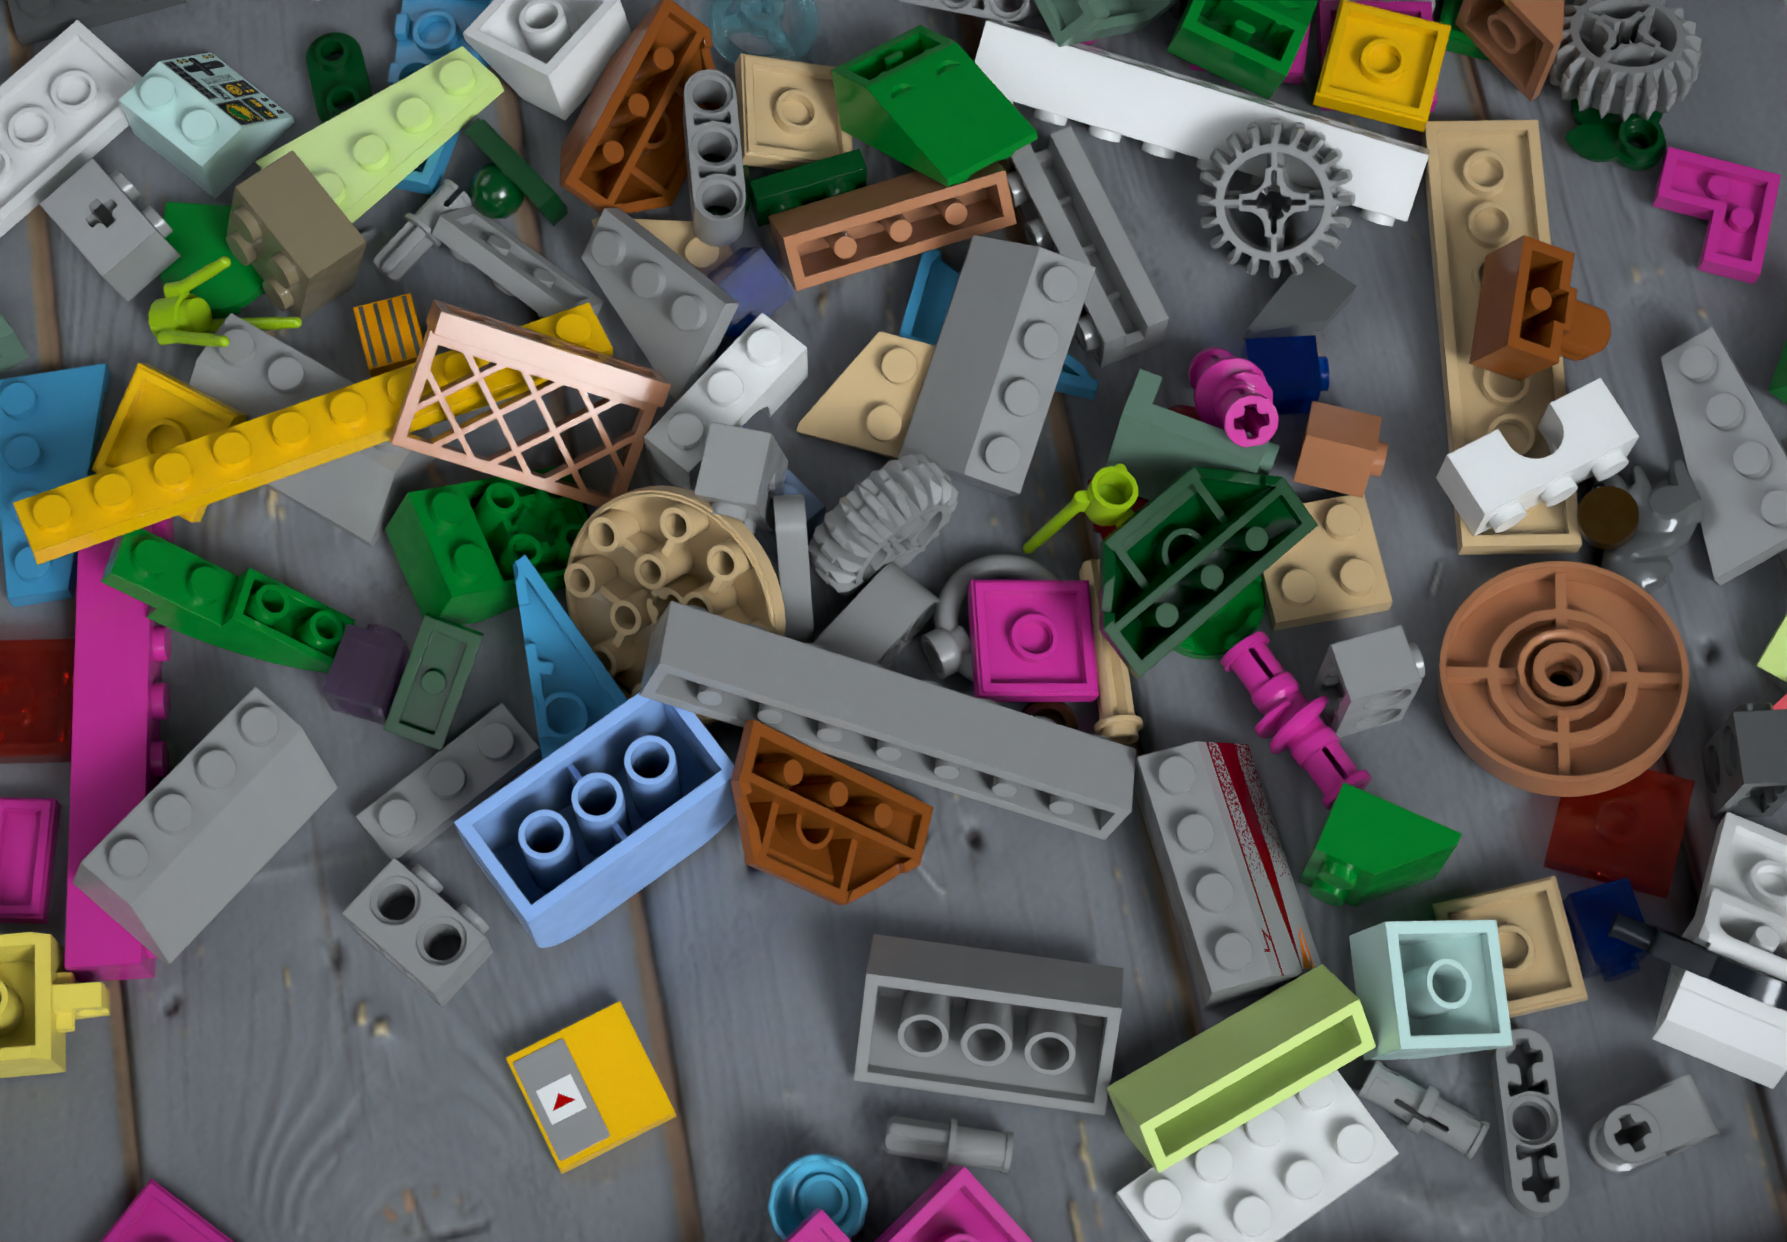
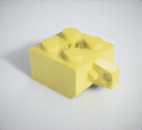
M23 932L0 935V1078L66 1072V1032L75 1031V1020L110 1015L109 988H106L102 982L75 983V975L72 972H65V948L51 934Z

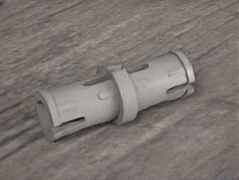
M1378 1060L1373 1064L1357 1095L1408 1122L1407 1130L1416 1135L1422 1130L1465 1154V1157L1470 1160L1477 1152L1490 1125L1486 1120L1482 1121L1439 1097L1441 1090L1429 1084L1425 1089L1382 1065V1062Z

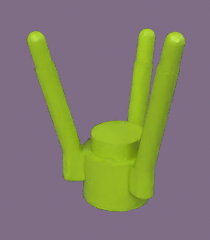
M223 256L181 281L169 282L164 285L165 297L156 299L151 304L148 313L150 329L160 345L180 343L207 347H227L230 344V339L227 336L211 333L217 332L226 319H212L208 303L204 299L189 293L193 288L231 265L229 257ZM299 317L241 318L260 330L299 328L302 325V320Z
M1123 464L1100 469L1095 473L1087 489L1077 491L1071 502L1024 544L1023 551L1026 554L1033 553L1079 512H1085L1087 517L1097 525H1116L1118 528L1134 514L1131 508L1138 497V485L1135 478L1127 471L1126 466Z

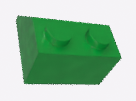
M1344 782L1324 820L1298 882L1310 887L1309 893L1324 903L1338 907L1344 906V903L1357 907L1436 878L1458 845L1462 833Z

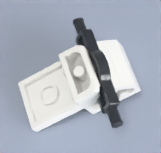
M1726 812L1716 831L1695 917L1682 936L1658 926H1651L1617 911L1610 924L1607 936L1645 950L1649 955L1671 963L1652 1037L1653 1040L1774 1089L1787 1071V836Z

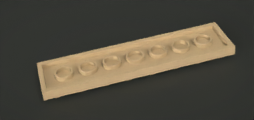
M1538 120L1427 121L1424 132H1421L1422 147L1430 149L1424 174L1449 453L1499 429L1509 446L1518 454L1534 459L1551 455V451L1537 426L1549 403L1567 395L1563 357L1560 356L1558 364L1521 381L1469 364L1486 255L1523 235L1551 244ZM1577 491L1554 506L1547 507L1543 501L1525 510L1527 515L1519 523L1503 532L1496 533L1493 528H1490L1474 537L1454 507L1458 555L1577 553L1582 545L1577 519Z

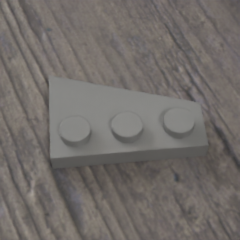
M604 208L581 259L654 370L659 371L671 384L669 393L677 402L707 371L740 303L620 208Z

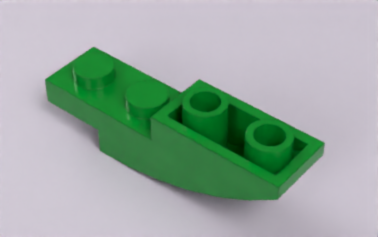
M142 528L116 538L101 580L102 583L149 605L150 608L146 618L172 630L241 655L308 671L336 674L340 671L355 619L250 567L237 576Z

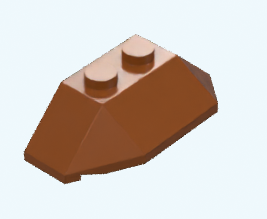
M659 0L609 59L562 145L560 154V185L600 214H602L604 208H620L626 214L666 208L672 205L687 177L683 129L685 84L690 76L698 71L706 69L715 70L710 52V47L713 46L710 28L673 0ZM711 102L698 105V107L709 111L720 108L719 105Z
M746 720L731 778V785L747 865L836 905H847L886 884L900 873H907L921 865L934 807L756 720Z

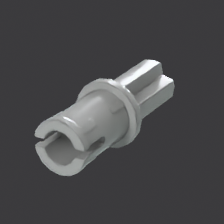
M444 179L441 186L414 214L409 212L404 215L403 220L405 224L373 257L372 263L381 275L392 282H398L430 248L438 249L441 246V241L432 235L439 216L472 206L470 197L464 191L448 207L444 206L459 186L449 179Z
M893 1116L889 1118L886 1125L884 1149L885 1152L891 1155L943 1162V1169L946 1170L952 1164L996 1170L1007 1174L1011 1164L1014 1133L959 1126L956 1118H950L949 1124Z

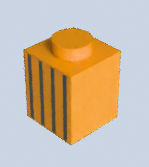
M411 293L353 307L371 378L416 363L424 338Z

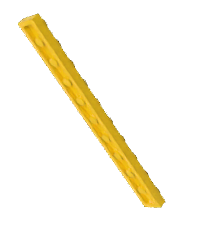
M589 302L520 326L613 356V347ZM455 350L436 355L430 368L439 388L472 372L464 354ZM472 356L478 368L490 363V361ZM416 363L13 502L17 518L37 565L389 441ZM505 367L483 378L495 402L529 390L521 372L509 367ZM530 374L535 386L547 381V379ZM428 379L426 380L421 397L433 391ZM478 382L445 397L454 417L489 405ZM439 401L415 412L408 433L448 420Z

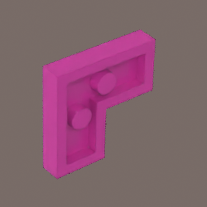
M1668 147L1663 156L1652 206L1708 220L1698 265L1699 271L1755 284L1761 274L1781 175Z

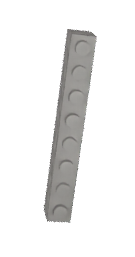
M670 601L651 632L639 696L744 728L746 720H756L819 752L1106 840L1132 812L1136 749L1113 742L1106 736L1088 734L1059 725L1046 717H1034L1000 706L997 702L990 699L975 698L944 688L934 681L915 679L887 670L874 662H862L828 651L818 644L799 642L768 632L765 628L758 625L743 624L709 613L704 608L695 605H684Z

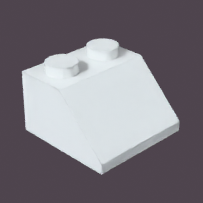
M493 0L463 32L466 42L523 100L566 121L592 92L609 59L632 32L621 0Z

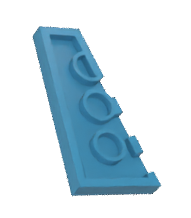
M403 0L401 14H397L394 34L397 38L395 63H390L388 84L391 86L461 46L486 67L487 62L466 42L463 32L493 0ZM461 129L394 188L432 195L439 188Z
M106 363L0 380V521L7 599L13 607L74 598L77 581L78 551L37 565L17 518L13 502L94 475L91 469L96 441H100L104 420L101 414L104 393L109 390L111 371Z

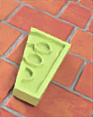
M461 46L255 162L259 169L262 170L293 150L353 224L503 93L504 89L499 79Z

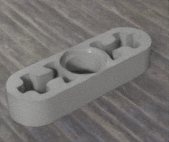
M804 493L773 496L779 584L785 607V637L803 643H813L814 627Z
M1520 1028L1511 1031L1513 1046L1492 1050L1490 1068L1506 1194L1511 1205L1518 1212L1529 1217L1538 1218L1551 1214L1565 1202L1570 1190V1181L1552 1050L1542 1035L1530 1029ZM1516 1045H1522L1525 1055L1535 1056L1537 1063H1534L1526 1072L1527 1087L1531 1089L1539 1085L1541 1086L1542 1093L1526 1091L1513 1097L1509 1095L1508 1089L1516 1090L1522 1084L1518 1065L1508 1064L1506 1057L1510 1056L1516 1049ZM1524 1105L1533 1106L1544 1115L1546 1131L1542 1138L1529 1140L1516 1132L1512 1123V1116L1516 1108ZM1546 1148L1550 1151V1157L1542 1156L1537 1161L1540 1179L1545 1182L1551 1181L1553 1185V1190L1543 1196L1542 1203L1537 1202L1534 1192L1523 1190L1522 1182L1528 1180L1533 1173L1531 1156L1518 1160L1517 1152L1533 1154Z

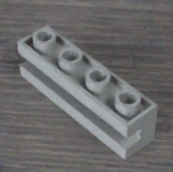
M1070 126L1051 133L1047 149L1034 153L1029 143L1016 150L1011 157L1007 158L1006 175L1013 208L1020 206L1027 220L1024 226L1029 244L1096 267L1074 332L1083 351L1088 352L1092 350L1100 368L1163 344L1169 317L1072 127Z

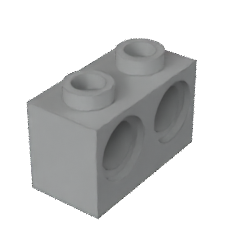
M1402 625L1330 644L1313 684L1318 697L1327 695L1330 700L1323 710L1328 726L1340 738L1402 720L1422 683L1421 678L1425 676V665L1415 642H1407Z
M393 858L342 914L351 929L443 1008L493 953L490 943L484 935L489 926L464 903H461L455 910L438 896L444 889L443 886L422 866L416 863L408 870L396 858ZM404 896L415 900L414 909L406 918L401 920L385 918L386 907L392 900ZM445 936H455L461 939V947L454 957L444 961L435 960L430 957V950L438 939Z

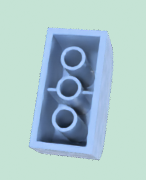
M639 692L454 822L467 851L538 947L548 948L555 946L593 925L703 846L737 813L731 785L735 765L694 712L639 696Z

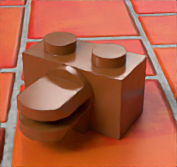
M1523 235L1486 255L1469 364L1521 381L1558 364L1560 356L1578 362L1601 352L1607 346L1611 336V324L1607 313L1599 307L1577 300V289L1570 287L1575 253Z

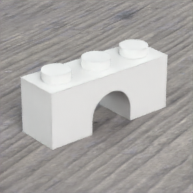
M761 313L644 436L648 465L674 486L695 491L700 471V461L703 458L710 423L716 422L742 427L759 410L771 417L807 379V347L764 313Z
M1601 378L1549 403L1537 426L1551 451V455L1534 459L1518 454L1509 446L1499 429L1446 455L1436 478L1473 537L1490 528H1493L1496 533L1503 532L1519 523L1527 515L1525 510L1543 501L1547 507L1554 506L1575 493L1578 489L1576 484L1592 476H1595L1598 481H1603L1627 466L1629 463L1627 456L1639 435Z

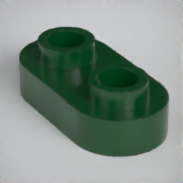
M332 32L318 37L311 43L306 53V64L320 123L323 124L346 111L336 108L340 103L353 102L354 104L350 107L352 108L370 98L373 94L362 49L353 37L344 33ZM343 54L342 57L336 61L326 60V58L330 55Z

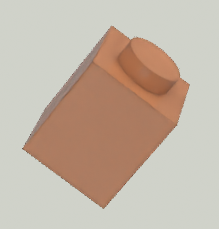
M1312 401L1299 447L1293 482L1363 498L1369 476L1381 477L1389 443L1379 441L1382 417Z

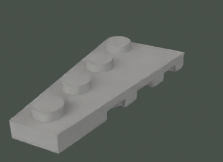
M1710 327L1660 358L1687 470L1702 499L1704 519L1700 523L1713 577L1721 586L1787 549V453L1719 334L1713 327Z

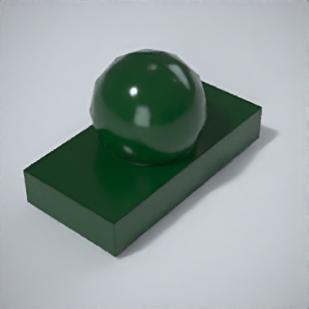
M478 118L464 131L480 152L491 162L477 169L469 181V197L476 211L491 219H506L519 210L525 197L553 226L568 214L567 206L556 192L484 119L480 120Z

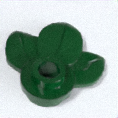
M1571 99V113L1578 126L1571 129L1565 135L1564 140L1577 155L1597 163L1616 161L1621 166L1631 170H1646L1655 166L1661 160L1666 149L1664 131L1659 124L1663 113L1655 110L1648 121L1641 118L1638 114H1630L1625 122L1619 114L1607 113L1601 119L1599 110L1590 107L1579 111L1578 100ZM1628 142H1637L1643 149L1636 148Z

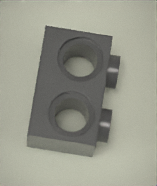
M1755 702L1737 707L1735 712L1730 714L1701 748L1711 819H1723L1726 812L1742 818L1772 816L1787 801V709L1773 710V705L1767 702Z

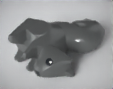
M1682 459L1674 460L1669 466L1666 479L1657 483H1650L1640 465L1635 464L1631 468L1632 473L1629 474V487L1617 473L1603 481L1595 479L1591 487V491L1602 486L1619 487L1627 491L1635 499L1639 509V526L1635 536L1627 544L1619 548L1605 549L1601 566L1627 578L1649 594L1666 584L1665 577L1673 570V565L1668 557L1681 550L1689 542L1697 523L1704 519L1702 499Z

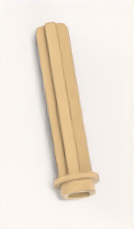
M1091 559L1083 562L1079 575L1080 580H1089L1099 692L1097 703L1100 718L1095 723L1094 730L1097 735L1106 736L1113 742L1127 746L1138 741V731L1143 728V720L1141 717L1136 716L1134 712L1129 670L1099 630L1100 559Z

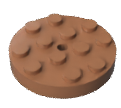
M1545 561L1516 567L1495 576L1477 588L1458 608L1448 625L1440 651L1437 676L1438 697L1441 711L1453 737L1464 752L1485 771L1507 784L1528 792L1557 797H1579L1598 794L1624 785L1645 772L1662 756L1678 729L1686 705L1689 690V665L1684 643L1672 619L1663 607L1637 584L1610 570L1594 565L1570 561ZM1559 674L1565 675L1572 681V686L1563 687L1555 685L1550 681V678Z

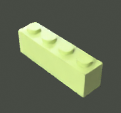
M1321 964L1111 1084L1106 1089L1125 1135L1155 1170L1160 1173L1376 1047L1360 999Z

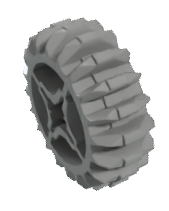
M1576 0L1574 4L1564 5L1563 39L1549 70L1550 84L1561 88L1562 99H1577L1579 111L1592 107L1599 110L1601 119L1607 113L1619 114L1625 122L1630 114H1638L1641 118L1648 121L1655 110L1668 114L1674 103H1683L1685 95L1692 88L1693 81H1696L1701 65L1699 61L1702 53V48L1700 47L1702 39L1695 32L1696 23L1684 19V9L1679 7L1667 8L1666 0Z
M1273 119L1269 129L1270 137L1263 138L1261 127L1257 122H1253L1247 127L1249 144L1246 145L1241 137L1234 132L1226 138L1228 147L1234 153L1232 157L1222 150L1215 149L1212 152L1210 159L1222 171L1221 173L1213 170L1202 171L1200 181L1215 187V192L1206 191L1199 193L1196 202L1204 207L1215 206V212L1204 215L1200 219V225L1202 228L1220 225L1222 230L1215 234L1210 241V245L1216 249L1229 240L1234 245L1226 258L1230 265H1234L1242 252L1251 256L1247 265L1248 274H1256L1262 259L1270 261V277L1279 278L1282 270V260L1288 259L1291 271L1294 275H1299L1303 273L1302 254L1306 253L1316 265L1324 262L1323 250L1318 245L1320 241L1334 249L1339 247L1342 240L1336 232L1330 229V226L1333 225L1339 228L1350 227L1352 217L1336 210L1337 206L1353 205L1356 195L1349 191H1337V186L1346 184L1353 177L1350 169H1343L1332 173L1330 169L1331 166L1335 165L1342 158L1343 154L1340 149L1331 150L1324 157L1317 152L1325 142V134L1318 132L1310 145H1307L1300 141L1305 132L1304 123L1297 122L1292 130L1291 137L1286 138L1282 137V120ZM1267 153V166L1263 182L1256 186L1244 187L1242 190H1229L1232 176L1239 166L1250 158ZM1285 154L1292 155L1305 162L1318 177L1323 190H1312V186H1301L1294 183L1288 176ZM1275 171L1277 172V186H1280L1281 195L1291 197V200H1293L1291 205L1284 203L1281 209L1282 212H1280L1277 218V226H1275V212L1272 211L1271 203L1261 201V198H1258L1260 193L1268 194L1270 186L1275 179ZM1230 208H1239V211L1252 212L1259 216L1264 223L1267 243L1248 235L1238 225ZM1309 208H1324L1322 217L1313 230L1296 241L1284 244L1286 221L1290 215L1296 212L1308 211Z
M923 453L907 454L898 460L888 461L882 469L872 471L867 479L860 484H855L854 489L845 497L839 498V504L832 511L825 514V521L815 528L813 538L810 540L808 546L809 560L816 567L815 571L823 581L838 593H841L843 596L857 595L888 564L894 562L900 568H903L920 552L925 551V547L931 540L939 536L940 529L950 521L951 513L955 511L958 503L957 496L959 492L952 485L951 478L945 471Z

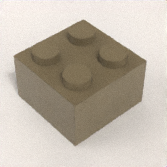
M293 150L234 188L227 228V244L241 264L244 266L251 264L264 280V291L276 308L280 311L287 309L293 317H299L303 321L354 287L367 241Z

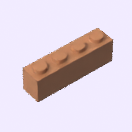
M997 161L973 173L966 181L949 187L919 171H915L768 216L781 269L796 291L966 240L974 235L979 236L1017 224L1006 171Z

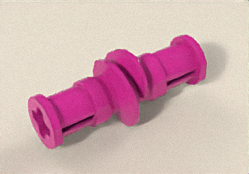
M1210 347L1199 352L1189 365L1188 378L1190 385L1195 390L1193 395L1195 409L1202 422L1225 430V433L1232 442L1241 447L1264 445L1275 434L1278 428L1279 417L1276 407L1273 405V390L1267 383L1262 370L1248 359L1235 357L1230 351L1222 347ZM1250 432L1252 436H1247L1246 433Z
M1264 631L1256 632L1232 647L1222 657L1220 664L1226 672L1233 671L1252 696L1251 702L1261 714L1265 715L1255 726V732L1261 739L1273 737L1269 744L1271 754H1280L1290 748L1292 758L1300 769H1305L1324 795L1321 800L1322 804L1327 810H1330L1344 782L1363 790L1372 780V777L1367 770L1359 771L1339 744L1340 738L1319 717L1330 702L1327 695L1308 701L1300 691L1299 683L1291 672L1285 671L1267 645L1270 639Z

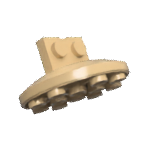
M658 485L642 487L624 493L602 505L590 516L579 531L571 548L567 569L564 574L569 617L611 677L632 690L630 695L616 682L628 700L640 692L651 632L670 601L684 605L699 606L709 613L743 624L758 625L765 628L768 632L785 637L786 620L782 591L773 566L763 547L743 522L731 517L712 514L711 502L699 500L694 495L695 491ZM695 713L703 725L720 721Z

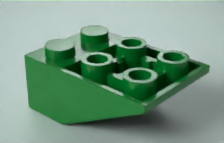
M1189 0L1167 48V52L1269 100L1288 75L1309 27L1318 0Z
M922 25L831 70L841 130L947 187L966 181L973 173L998 160L1011 157L1016 150L1038 139L1037 131L956 41Z
M559 466L538 469L533 471L540 474H545ZM570 474L560 479L573 483ZM493 477L408 492L386 526L385 531L422 618H424L426 613L460 625H467L484 621L519 606L513 564L524 555L527 556L551 592L566 587L564 574L567 569L571 548L579 531L589 517L583 503L501 477Z

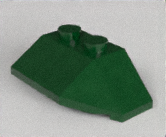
M1189 467L1100 542L1099 630L1133 676L1140 678L1315 529L1318 524L1284 477Z

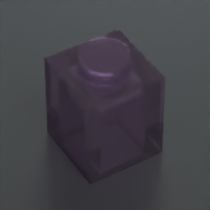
M347 624L322 689L332 710L385 725L411 654L406 641L402 640L400 633L379 624H368L366 629Z

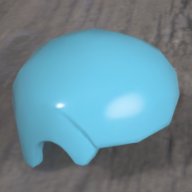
M814 1153L792 1160L774 1179L767 1209L774 1232L783 1240L816 1208L822 1209L851 1240L865 1223L869 1199L861 1174L839 1156Z

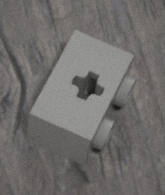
M92 158L45 198L40 205L99 274L129 302L180 257V254L165 239L173 232V229L149 204L141 211L134 204V201L141 196V193L117 168L108 175Z
M711 422L694 495L699 500L711 502L712 514L731 517L743 522L753 535L756 528L773 531L775 525L773 496L782 494L789 461L772 433Z

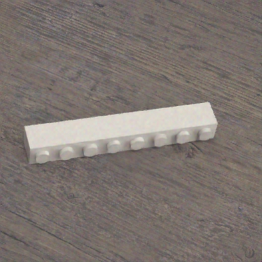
M986 20L975 58L977 66L1012 104L1017 102L1035 108L1033 117L1039 120L1066 126L1067 119L1069 118L1088 124L1087 133L1103 140L1120 142L1122 135L1143 141L1141 150L1167 159H1174L1176 152L1198 158L1196 167L1202 170H1213L1221 173L1222 169L1212 162L1210 155L1215 149H1218L1232 157L1234 153L1228 147L1226 138L1233 132L1239 135L1246 145L1249 144L1247 127L1250 123H1258L1261 127L1263 138L1270 137L1269 129L1273 119L1282 120V137L1286 138L1291 137L1292 130L1297 122L1304 123L1305 132L1300 141L1310 145L1314 136L1318 132H1322L1326 135L1323 146L1317 152L1324 157L1331 150L1338 148L1343 154L1342 158L1330 167L1332 173L1343 169H1350L1352 172V180L1337 186V191L1355 193V203L1353 206L1362 208L1360 217L1380 225L1393 226L1395 219L1408 221L1430 153V149L1083 43L1058 47L1052 34L1011 21ZM1267 153L1250 158L1237 169L1238 171L1251 174L1250 183L1255 186L1264 181ZM1285 154L1288 176L1294 183L1301 186H1312V190H1323L1318 177L1305 162L1292 155ZM1275 171V179L1270 186V191L1280 193V186H1277V172Z

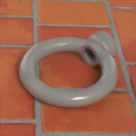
M1012 554L988 555L965 564L949 578L938 597L940 602L936 604L935 629L921 636L923 652L934 673L940 679H944L959 672L973 682L971 641L958 621L960 607L967 595V586L971 580H990L995 578H1011L1016 580L1060 579L1040 563Z

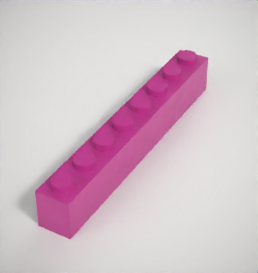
M173 518L142 528L174 544ZM117 537L78 551L64 968L68 972H72L79 982L155 978V959H158L72 883L81 861L159 784V778H165L169 774L168 746L166 741H160L161 719H169L171 709L168 684L162 683V662L170 661L172 654L171 633L168 627L146 618L150 608L149 605L101 582Z

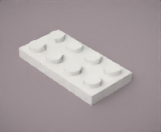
M78 20L0 85V238L130 125L119 99L142 76Z
M1335 1070L1162 1172L1158 1173L1152 1167L1118 1191L1115 1198L1146 1242H1278L1389 1163L1399 1153L1338 1070Z

